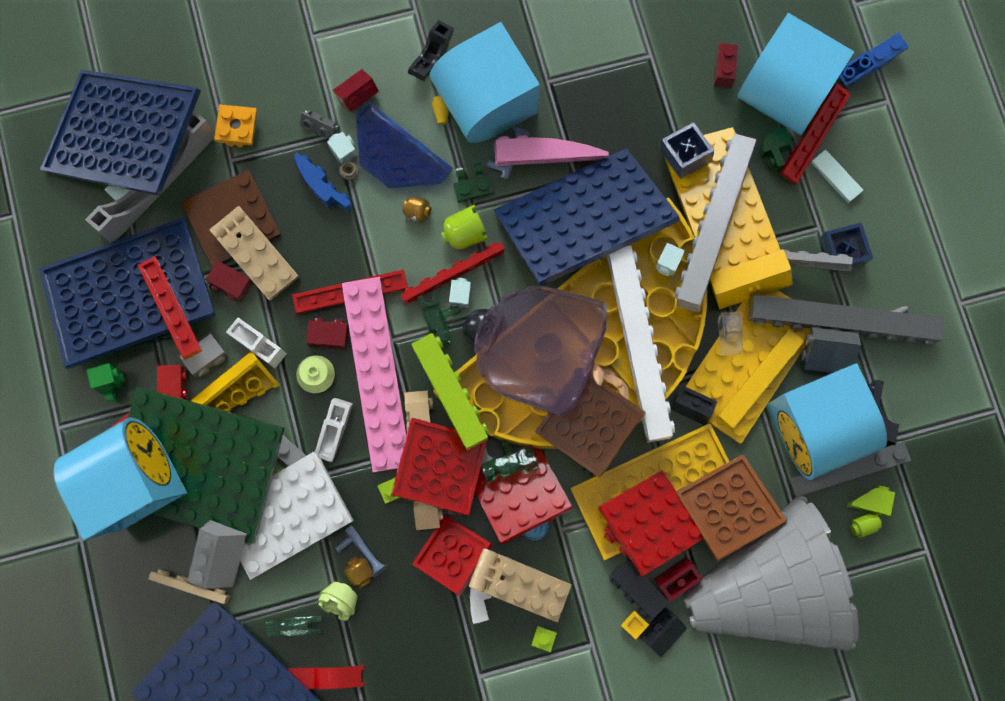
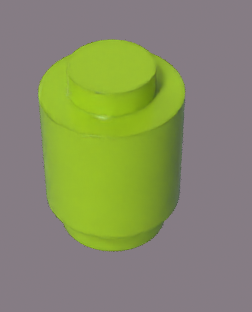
M869 513L853 519L852 525H850L852 534L858 538L876 533L882 528L881 520L875 513Z

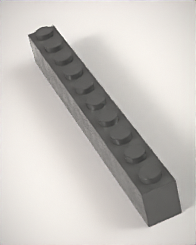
M753 295L749 299L748 321H753L755 325L769 323L773 327L781 328L786 325L791 326V329L795 330L810 328V331L813 327L858 333L859 336L867 335L869 339L884 337L887 341L901 339L905 343L910 344L916 343V341L923 342V345L934 346L935 343L943 339L944 318L762 295Z

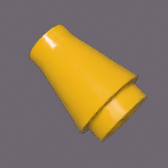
M441 96L433 97L432 106L437 118V124L448 123L449 109Z

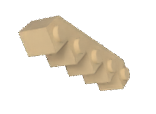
M428 390L405 393L407 431L412 417L431 423L430 410L433 409V399L428 397ZM414 502L416 530L440 528V520L443 519L442 509Z

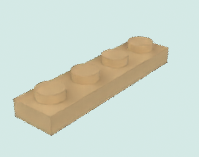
M158 569V572H151L149 580L222 604H228L231 597L226 594L224 589H205L187 582V577L177 575L175 578L169 576L170 572Z

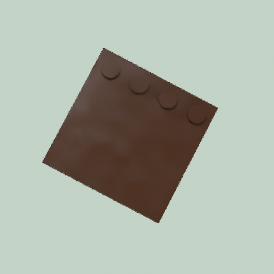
M249 170L181 202L212 267L217 260L224 264L234 258L209 229L238 206L241 207L269 242L282 236Z
M579 368L535 433L601 478L646 412L603 382L602 386L598 385L594 376Z

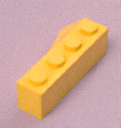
M251 351L191 401L231 411V408L239 404L243 405L247 403V400L255 396L259 397L265 394V391L276 388L280 384Z

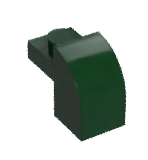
M786 127L771 131L760 147V158L767 157L768 165L773 169L774 173L781 171L785 165L780 152L788 150L792 145Z

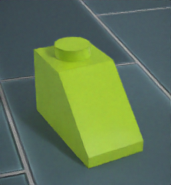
M877 486V488L870 489L847 503V507L871 514L875 513L883 517L891 516L895 492L889 491L888 487Z

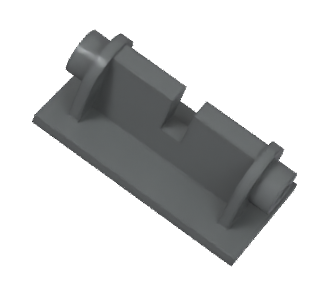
M312 110L301 112L300 125L322 137L330 139L334 135V131L337 132L339 129L337 122L326 117L321 121L322 115Z

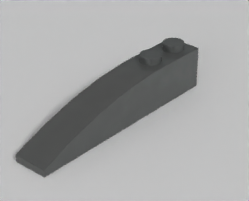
M905 442L884 448L815 479L808 480L803 475L790 478L789 482L796 498L909 462L911 458Z

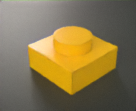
M633 611L620 626L636 640L649 624Z

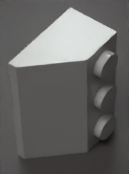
M211 520L199 530L187 582L205 589L233 587L247 534Z

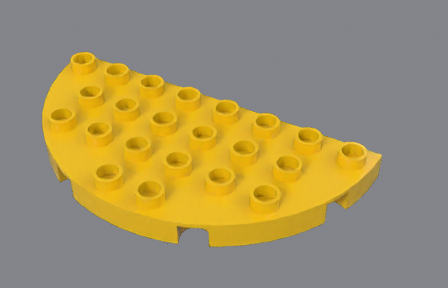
M669 197L667 201L679 215L680 221L628 245L632 247V251H635L637 255L635 265L636 270L639 269L641 273V281L639 283L640 288H644L646 298L643 301L644 306L649 309L650 318H647L649 326L652 325L654 337L651 338L653 345L656 344L658 350L656 361L657 364L660 363L662 368L660 379L661 383L664 382L666 386L665 400L683 379L693 355L699 347L707 310V289L699 313L676 306L675 292L677 287L682 286L683 282L680 281L683 270L687 271L689 265L686 264L689 253L693 254L694 248H692L694 236L681 212ZM667 243L685 251L673 276H665L655 268ZM607 256L585 265L457 370L462 380L459 384L462 389H467L471 397L468 401L471 406L475 405L479 411L480 416L477 418L481 424L485 423L489 430L488 435L520 446L558 449L536 434L535 431L579 368L593 376L594 364H600V367L613 371L616 377L620 378L628 386V400L639 407ZM603 380L604 384L620 394L617 387ZM434 389V390H433L434 395L439 399V397H438V395H437V393H436V391H435V389Z

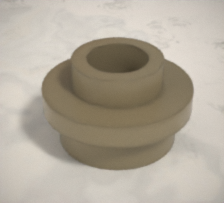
M344 162L340 166V174L344 179L352 180L358 175V167L354 162ZM347 169L353 170L350 174L346 173Z

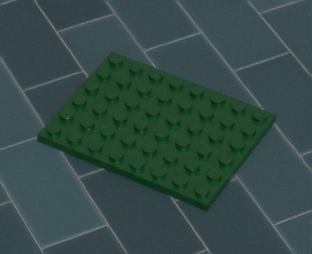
M136 386L128 418L132 417L142 421L153 431L167 452L187 491V494L151 514L202 528L211 520L246 533L245 542L255 543L285 427Z

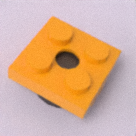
M219 104L214 137L215 142L226 143L230 147L237 145L239 148H242L243 145L253 146L257 108Z

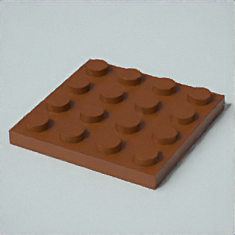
M744 454L676 491V494L689 512L691 519L700 530L704 541L717 561L787 522V519Z

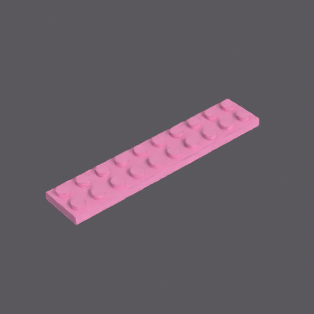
M380 277L342 283L372 471L375 473L397 469L406 439V429Z

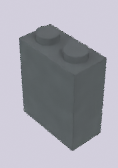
M812 327L810 335L806 337V349L802 350L801 361H804L806 370L834 373L855 364L861 347L859 334Z

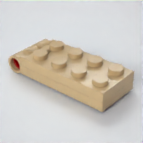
M240 206L236 207L209 229L268 300L274 299L299 278L298 274Z
M483 548L468 587L558 622L572 584Z

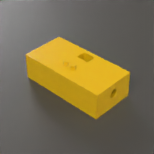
M784 249L712 273L710 278L719 310L747 301L753 295H764L793 285L791 267Z

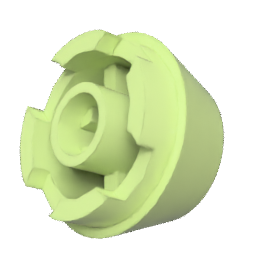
M314 355L307 357L299 364L296 377L302 389L310 393H320L332 385L335 370L327 358Z
M333 582L320 592V598L318 599L320 602L318 605L327 613L332 612L339 615L338 619L347 621L350 615H354L358 596L347 584Z

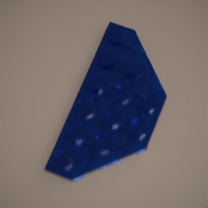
M368 100L357 111L359 164L387 188L441 184L453 170L449 164Z

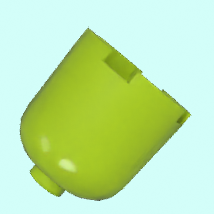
M475 205L452 214L444 220V232L441 235L444 242H449L454 249H465L489 240L487 235L483 236V233L486 231L478 213H474L477 210Z

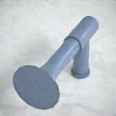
M512 127V129L515 132L514 139H516L517 136L530 135V133L524 129ZM489 159L487 168L502 171L500 177L508 180L513 165L496 166L495 162Z
M353 526L345 530L348 537L334 546L341 553L342 550L353 542L372 566V578L381 574L389 566V564H381L373 556Z

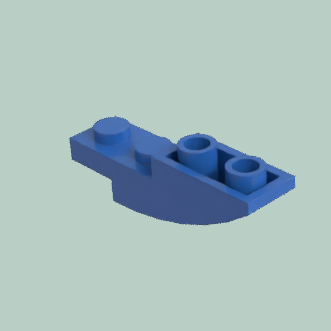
M898 32L869 52L866 51L846 64L839 78L847 87L887 65L893 58L906 51L909 46Z
M296 152L294 156L297 166L313 194L328 208L334 202L348 213L352 209L350 197L343 192L341 194L338 193L336 187L327 182L326 171L321 166H314L306 155L303 154L301 156Z

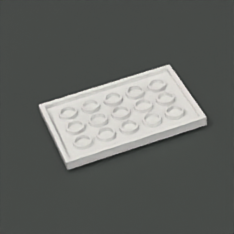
M316 451L272 476L256 542L253 544L244 543L240 559L250 580L354 521Z

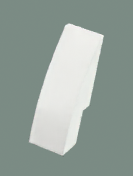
M237 318L226 331L227 334L274 369L287 354L240 318Z
M337 398L331 400L315 450L321 459L333 462L353 403Z
M471 588L470 606L473 624L489 620L484 600L490 599L491 595Z

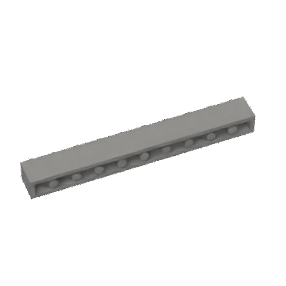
M734 133L733 139L727 142L725 151H728L727 156L723 155L720 166L723 167L722 171H718L714 181L717 183L716 188L712 187L709 195L711 202L710 204L706 203L703 215H706L705 220H700L697 230L700 231L699 237L695 236L692 248L695 249L693 254L689 253L686 261V264L689 265L687 271L683 270L680 281L683 282L682 286L677 287L675 292L676 306L699 313L754 151L756 139Z

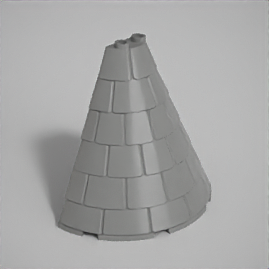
M796 497L781 511L787 522L730 554L705 577H702L703 580L685 592L683 602L686 609L690 610L691 616L689 621L692 629L695 628L696 631L728 634L745 638L752 637L769 641L775 640L821 648L828 647L843 651H849L856 647L854 642L858 641L859 625L857 609L849 601L851 596H853L850 580L837 545L829 541L831 531L813 503L806 504L808 502L806 497Z

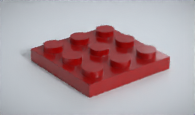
M444 515L440 521V528L434 530L412 565L461 596L473 576L483 548L490 550L493 545L452 518Z

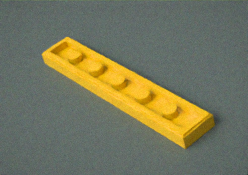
M789 329L717 417L733 429L803 344L804 340Z

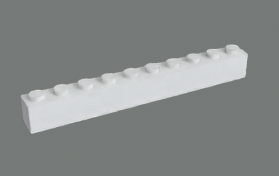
M626 246L607 255L639 407L646 412L642 422L646 440L649 443L670 439L673 436L672 433H675L673 421L669 420L668 414L671 413L669 402H665L666 386L664 382L661 383L660 375H662V368L660 363L657 364L656 361L658 350L656 344L653 345L651 337H654L652 325L649 326L647 318H650L648 307L644 306L643 300L646 298L644 288H640L641 273L639 269L636 270L637 255L635 251H632L631 246Z

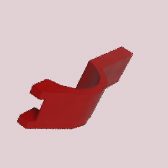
M365 665L336 668H288L309 689H339L365 686V682H361V670H365Z

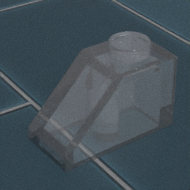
M741 312L721 313L718 317L721 355L741 354L743 336Z

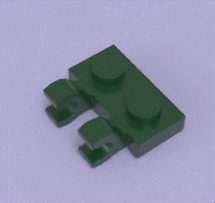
M481 162L473 164L476 178L466 180L463 167L455 169L458 182L453 183L458 203L494 194L490 175L484 176Z

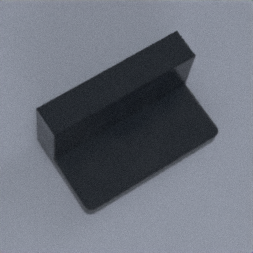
M682 385L671 410L706 425L711 419L718 401Z
M665 607L651 621L639 638L652 648L659 657H662L687 627L675 614Z

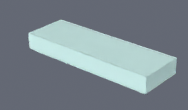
M824 150L812 160L811 164L847 203L851 202L863 191L827 150Z

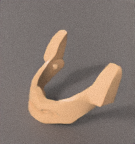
M594 364L592 374L597 384L602 386L603 380L609 382L619 389L623 397L628 399V386L620 378L616 377L613 371L600 367V364Z

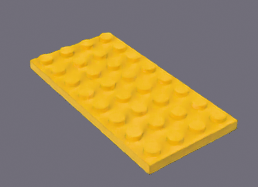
M733 127L703 135L714 149L713 160L711 163L682 179L678 177L666 160L694 238L695 236L699 237L700 231L697 230L700 220H705L706 215H703L706 203L710 204L711 202L709 195L712 187L716 188L715 177L718 171H722L723 167L720 166L723 155L727 156L728 151H725L728 140L733 139L735 133ZM749 167L747 168L712 273L780 251Z
M779 290L762 295L791 299ZM749 300L740 304L685 386L718 401L708 424L711 423L714 428L738 444L743 442L805 348L806 337L811 333L810 328L795 330L791 329V326L786 325L779 328L773 327L769 323H765V325L753 324V321H748ZM791 329L804 340L803 344L738 424L731 429L717 416L784 334Z
M711 423L604 472L601 478L593 477L570 488L603 560H606L621 552L617 544H610L603 537L605 534L602 531L608 524L598 510L601 505L663 470L675 490L678 491L730 461Z

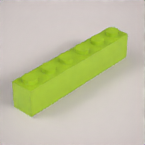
M433 333L412 343V348L468 451L487 441L489 430L485 423L481 424L477 418L480 414L476 406H471L468 400L471 397L467 389H462L459 382L462 380L458 372L452 371L450 365L453 363L449 355L443 354L441 348L444 346L440 338H435Z

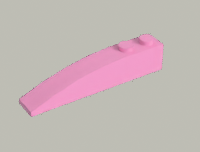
M527 135L517 136L516 139H509L508 136H503L495 140L494 143L496 166L602 160L609 156L608 151L590 145L553 138H528Z

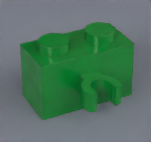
M110 363L86 370L91 389L104 395L106 402H116L115 391L125 389L124 382H126L124 372Z

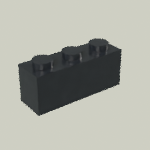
M628 558L609 575L612 578L610 580L611 584L617 590L621 588L626 593L623 596L629 603H635L639 607L637 611L645 619L648 617L654 619L670 603L645 576H641Z

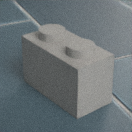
M212 334L198 342L202 352L187 360H184L181 355L179 356L191 374L196 378L205 376L211 367L220 365L225 361V357L228 356Z

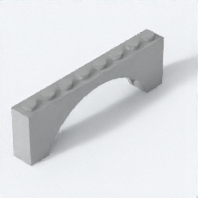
M193 110L161 194L215 137L207 121L195 110ZM132 190L112 203L99 205L85 220L106 240L112 243L117 241L159 196Z

